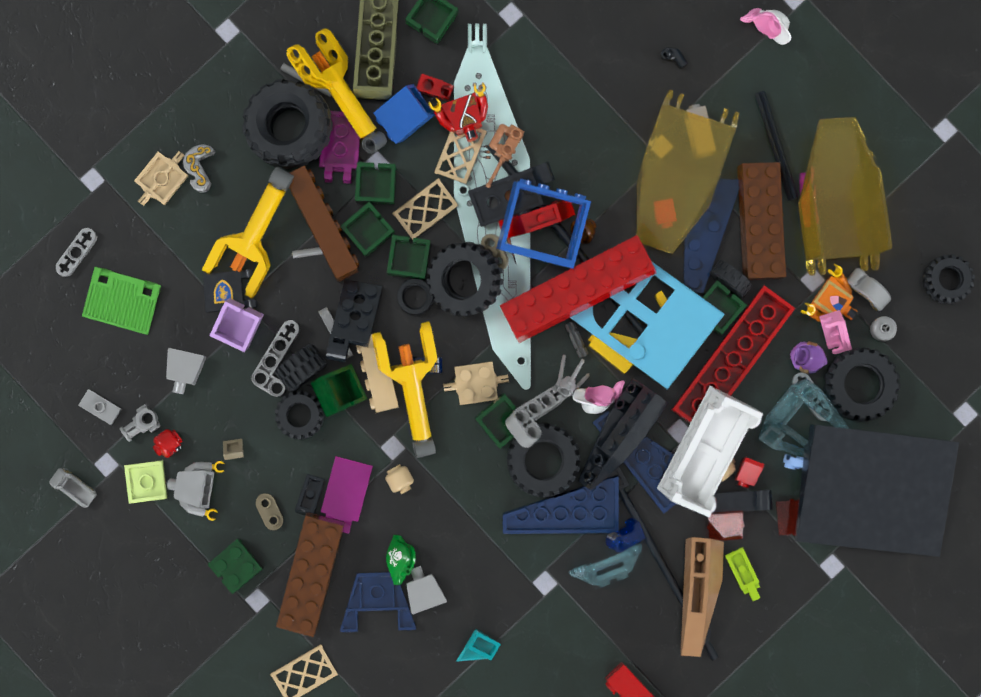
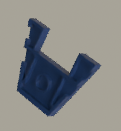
M390 572L357 573L340 632H358V611L398 610V630H416L401 585H394Z

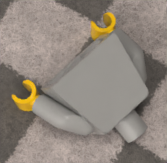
M218 461L215 464L211 462H195L187 466L184 471H179L176 479L170 478L167 488L175 490L174 499L179 500L180 505L188 513L201 517L205 515L209 520L213 521L216 518L210 517L209 513L211 511L218 513L215 508L206 510V508H209L214 472L211 471L215 470L217 473L224 472V470L219 471L216 469L217 464L224 463L222 461Z

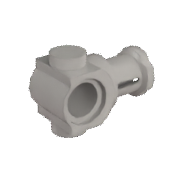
M146 404L136 410L137 414L132 418L133 421L119 428L128 442L132 441V438L140 432L145 433L149 430L152 433L161 427L157 414L150 410ZM147 413L153 416V420L149 424L144 422V416Z

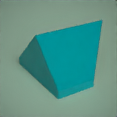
M475 628L456 661L492 660L501 644Z

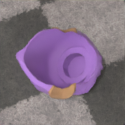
M803 341L791 350L790 358L793 366L802 373H815L828 364L823 349L817 343Z

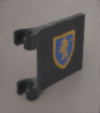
M247 269L241 270V272L231 271L203 274L206 312L221 311L225 301L229 298L245 305L243 309L248 307L257 308L256 300L243 301L242 278H251L254 270Z

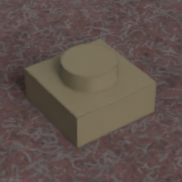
M242 438L223 441L225 460L244 457Z

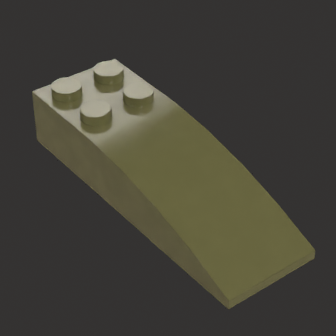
M360 0L353 93L356 98L382 100L392 98L399 0Z

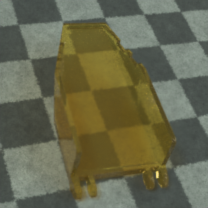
M669 90L658 115L637 180V235L642 244L673 254L710 207L735 136L739 113L736 112L733 115L732 124L729 126L724 124L725 118L728 115V109H724L720 122L680 109L684 94L679 95L676 107L670 106L669 103L673 97V91Z
M856 117L820 119L818 122L798 203L806 256V269L810 276H814L816 273L815 260H818L820 275L826 274L825 259L860 257V267L863 271H867L869 269L868 256H871V268L878 270L880 266V253L892 248L882 172L874 162V155L867 147L866 138Z

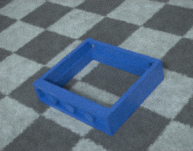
M520 179V182L514 181L496 249L574 269L591 201L585 200L586 196L575 193V196L567 195L568 191L557 188L556 192L549 190L550 186L538 184V187L532 186L531 181ZM519 189L580 205L566 259L506 243Z

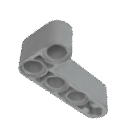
M288 320L284 322L252 374L253 384L275 397H282L287 391L284 384L274 375L300 334V326L295 321ZM294 325L296 331L294 333L290 332L288 335L291 338L289 342L286 338L281 337V335L284 334L286 336L288 334L286 328ZM279 341H285L286 348L283 351H278L276 348V344ZM269 357H274L276 359V364L274 367H268L266 365V361ZM260 373L266 376V381L262 384H258L256 381V377ZM276 383L282 385V391L279 394L273 392V386Z
M555 385L517 408L506 419L507 428L521 446L528 448L541 437V430L535 421L558 407L567 398L558 392V387Z

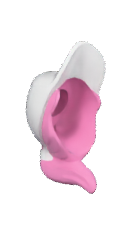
M755 8L740 18L744 23L754 22L758 31L767 35L770 39H774L778 44H787L791 40V35L788 31L789 19L778 10L764 11L760 8Z
M625 381L617 382L613 388L604 385L588 387L586 389L578 388L573 393V400L581 403L586 413H602L611 404L616 403L623 392Z

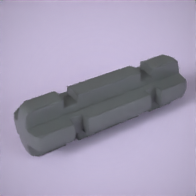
M575 322L567 323L565 328L570 333L569 337L574 348L577 349L576 352L579 358L587 356V348H584V342L579 331L576 330Z

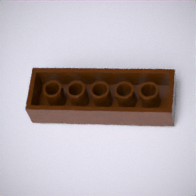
M780 162L742 163L737 167L739 179L743 275L748 280L785 278L786 265Z
M304 165L290 172L294 179L289 189L337 282L358 273L357 267L360 266L355 254H350L351 246L347 238L341 237L342 229L338 221H333L331 218L333 216L332 209L328 203L324 204L323 199L325 198L320 186L315 187L314 183L316 180L311 169L307 170Z
M309 512L305 515L276 625L277 628L314 637L345 522Z

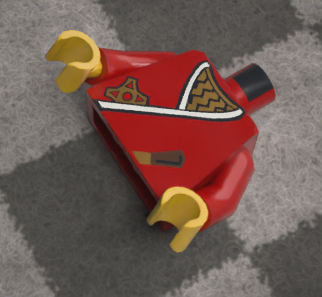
M482 82L483 88L481 90H478L476 84H474V93L442 105L438 98H435L438 102L436 106H432L430 101L428 102L430 108L435 110L434 114L440 125L450 132H455L456 135L465 133L468 142L478 139L475 129L481 128L482 121L486 119L488 102L484 93V82Z

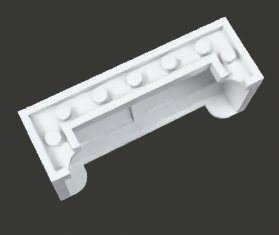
M709 386L657 489L671 501L710 517L717 505L714 494L748 428L753 429L758 426L763 413Z

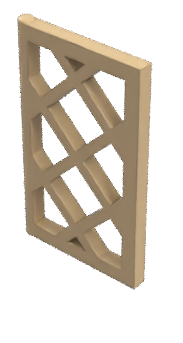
M480 128L475 129L476 132L481 133L479 141L475 144L471 141V145L464 149L460 148L457 140L465 137V133L455 137L454 132H450L434 173L467 184L487 131ZM455 142L458 151L448 155L447 150L450 143ZM473 148V157L471 161L466 162L463 152ZM460 154L464 164L454 168L450 158ZM447 160L451 170L443 172L440 168L443 161ZM466 167L467 172L464 179L458 177L455 171Z
M438 178L392 214L413 239L417 238L459 205ZM438 184L440 186V195L429 194L430 189ZM421 196H426L424 207L414 206V201ZM429 197L440 198L438 209L427 208ZM443 199H449L453 205L446 210H441ZM405 208H410L408 219H402L399 215ZM413 209L424 210L422 221L412 220ZM427 211L438 212L437 217L431 222H425ZM411 223L422 224L421 229L413 234L410 230Z
M321 644L270 674L283 697H288L286 693L288 686L299 689L298 694L293 697H301L338 675ZM319 650L322 654L321 662L311 660V654ZM301 660L306 661L303 672L292 669L293 665ZM309 662L320 665L317 676L306 673ZM323 666L329 667L332 671V674L325 678L320 677ZM284 670L288 671L286 682L279 681L276 675ZM291 672L302 675L300 686L289 683ZM305 676L316 679L315 684L310 687H302Z

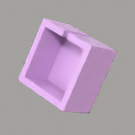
M229 298L225 301L210 336L245 352L249 348L264 314L249 307L245 310L243 309L245 305Z

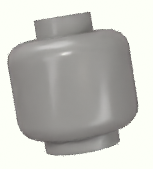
M881 316L872 322L870 332L874 339L885 342L896 335L897 325L892 318Z

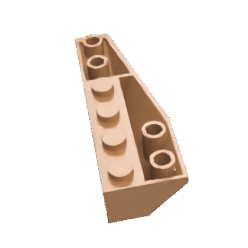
M695 537L686 539L681 656L701 657L723 579V541Z

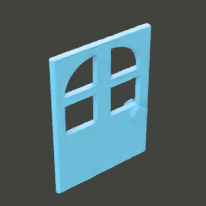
M652 262L656 274L638 282L629 294L623 290L610 297L620 306L603 329L598 326L594 319L593 306L570 318L668 390L722 319L724 313ZM653 276H656L675 290L657 314L636 300ZM627 310L648 325L630 349L610 335V332Z

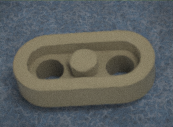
M495 234L485 235L481 240V245L485 249H490L493 252L492 256L494 258L500 257L502 259V263L498 264V266L504 270L508 266L509 259L506 251L496 249L499 237ZM490 240L495 242L493 247L489 245Z
M270 494L258 496L256 507L265 526L270 530L281 528L284 518L274 497ZM265 499L269 502L267 507L262 505V501ZM272 517H275L277 519L276 524H272L270 522V519Z

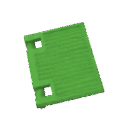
M94 267L82 317L148 335L161 285L104 268ZM100 275L108 277L107 284L99 282ZM143 289L152 290L151 296L142 294Z

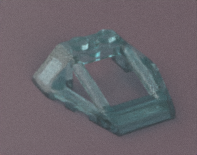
M804 379L790 386L769 412L758 438L774 450H783L796 456H804L803 448L782 441L783 437L788 434L803 447H805V444H808V440L787 425L803 403L834 427L850 428L822 389L808 379ZM817 398L829 412L813 400Z
M637 543L622 549V553L589 566L587 564L568 570L571 576L591 585H599L600 588L610 584L609 580L617 578L619 581L628 577L627 573L632 571L641 552L642 545ZM623 561V566L597 576V571Z

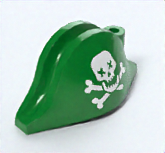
M393 535L387 550L386 562L394 585H401L405 577L411 574L416 554L414 547L407 544L400 535Z

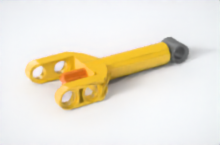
M322 29L316 33V44L321 52L319 51L311 57L305 48L295 44L289 47L286 52L287 57L303 82L313 88L328 89L360 139L364 138L362 141L363 149L367 153L372 154L384 147L387 143L386 136L381 131L374 132L376 129L375 125L343 79L348 69V56L332 32L328 29ZM321 34L326 36L327 43L322 40ZM294 49L298 51L299 58L294 55ZM332 50L336 51L337 59L333 57ZM304 65L310 69V74L305 72Z
M279 167L274 169L269 178L270 183H268L244 232L223 236L216 240L202 271L210 274L217 267L227 246L237 252L230 266L233 268L232 270L241 272L247 258L253 262H259L246 287L245 294L251 299L254 298L271 266L267 252L262 247L261 239L285 191L290 187L294 179L293 175Z
M430 322L421 323L420 328L425 361H413L410 344H404L399 346L402 364L391 366L392 368H390L386 343L382 339L381 333L372 334L378 369L403 387L412 438L416 440L413 441V450L416 458L436 453L421 380L437 361Z

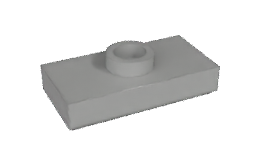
M90 389L87 390L78 405L110 425L114 423L122 410Z

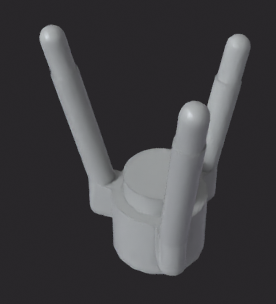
M563 355L555 386L558 387L557 390L561 395L569 397L573 396L574 391L587 380L590 374L587 373L575 384V378L584 363V359H581L572 376L563 378L566 355Z

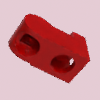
M421 74L416 88L421 94L449 101L454 86L442 80Z

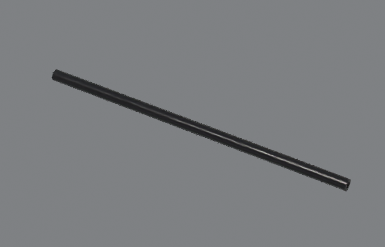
M488 145L486 148L499 163L500 157L494 155L496 151ZM505 161L502 164L503 169L509 176L518 173L510 161ZM543 204V205H540V206L535 207V208L538 209V208H541V207L546 206V205ZM558 222L550 225L569 248L571 235L562 224ZM579 246L576 258L580 263L589 260V257ZM610 298V300L615 304V306L619 308L620 305ZM628 310L626 311L624 317L637 333L641 335L646 327L635 315Z

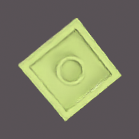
M163 460L124 465L129 504L168 499Z

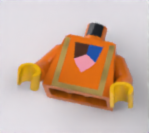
M834 264L836 267L834 272L828 269V273L834 277L831 276L827 279L811 304L805 303L808 309L807 311L801 310L802 314L809 315L818 322H821L820 316L838 310L850 320L855 317L858 311L849 305L854 298L852 296V289L847 278L842 273V267Z

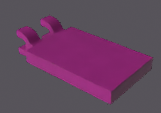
M330 111L332 114L333 130L330 134L328 146L321 152L319 167L325 168L324 180L326 183L333 182L334 171L344 172V184H351L352 170H357V162L359 160L360 137L342 111Z
M335 456L321 512L326 513L325 517L344 521L343 532L350 533L352 521H359L373 466Z

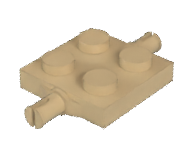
M178 151L171 160L160 152L155 154L134 180L145 192L138 200L139 203L144 206L150 198H154L163 205H166L188 178V175L178 165L185 155Z
M491 361L455 367V382L443 385L444 387H449L444 388V392L456 390L459 395L460 405L496 400L498 398V384L509 383V379H505L508 378V374L496 376L493 362Z

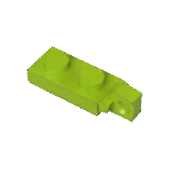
M743 547L725 555L743 593H749L752 601L760 599L757 588L760 587L759 580Z

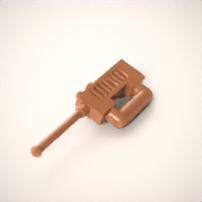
M500 124L489 144L490 148L496 151L494 155L500 157L491 178L486 183L487 188L491 187L502 164L513 158L512 154H515V148L524 135L523 130L512 124L509 127L505 124ZM505 133L508 136L505 144H498Z

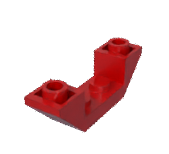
M559 199L541 208L520 215H513L507 238L550 226L575 215L572 203ZM504 219L498 221L500 229H502Z

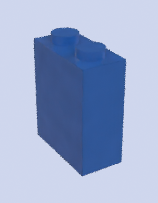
M414 84L402 88L374 112L376 121L384 127L388 138L395 142V144L403 142L435 116L434 111Z

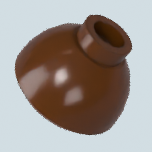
M586 219L580 243L589 244L593 240L596 223L592 219ZM573 221V222L571 223V232H572V233H573L575 221Z

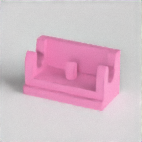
M840 310L820 316L828 349L839 347L832 350L833 354L851 350L852 347L845 320Z

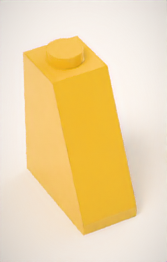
M610 332L612 337L629 349L637 340ZM594 335L588 339L591 342L588 346L621 373L625 374L632 366L631 362Z

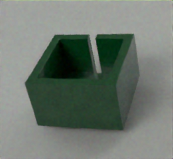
M418 0L405 21L408 26L419 33L423 30V35L438 45L459 12L457 7L446 0Z
M357 162L356 203L367 204L370 202L371 204L394 205L396 164L378 163V169H375L374 163Z
M370 202L340 226L366 258L395 234V231L384 218L379 221L381 215Z
M392 235L387 274L426 280L431 240L413 238V243H410V237Z
M717 280L702 298L724 313L722 319L713 329L720 336L747 305L734 294L728 298L727 295L731 291Z
M352 364L311 382L326 417L355 406L367 399Z
M504 393L474 417L499 449L514 438L506 426V419L513 413L516 407Z
M240 539L235 540L207 564L218 578L223 576L224 579L221 581L232 594L264 569Z

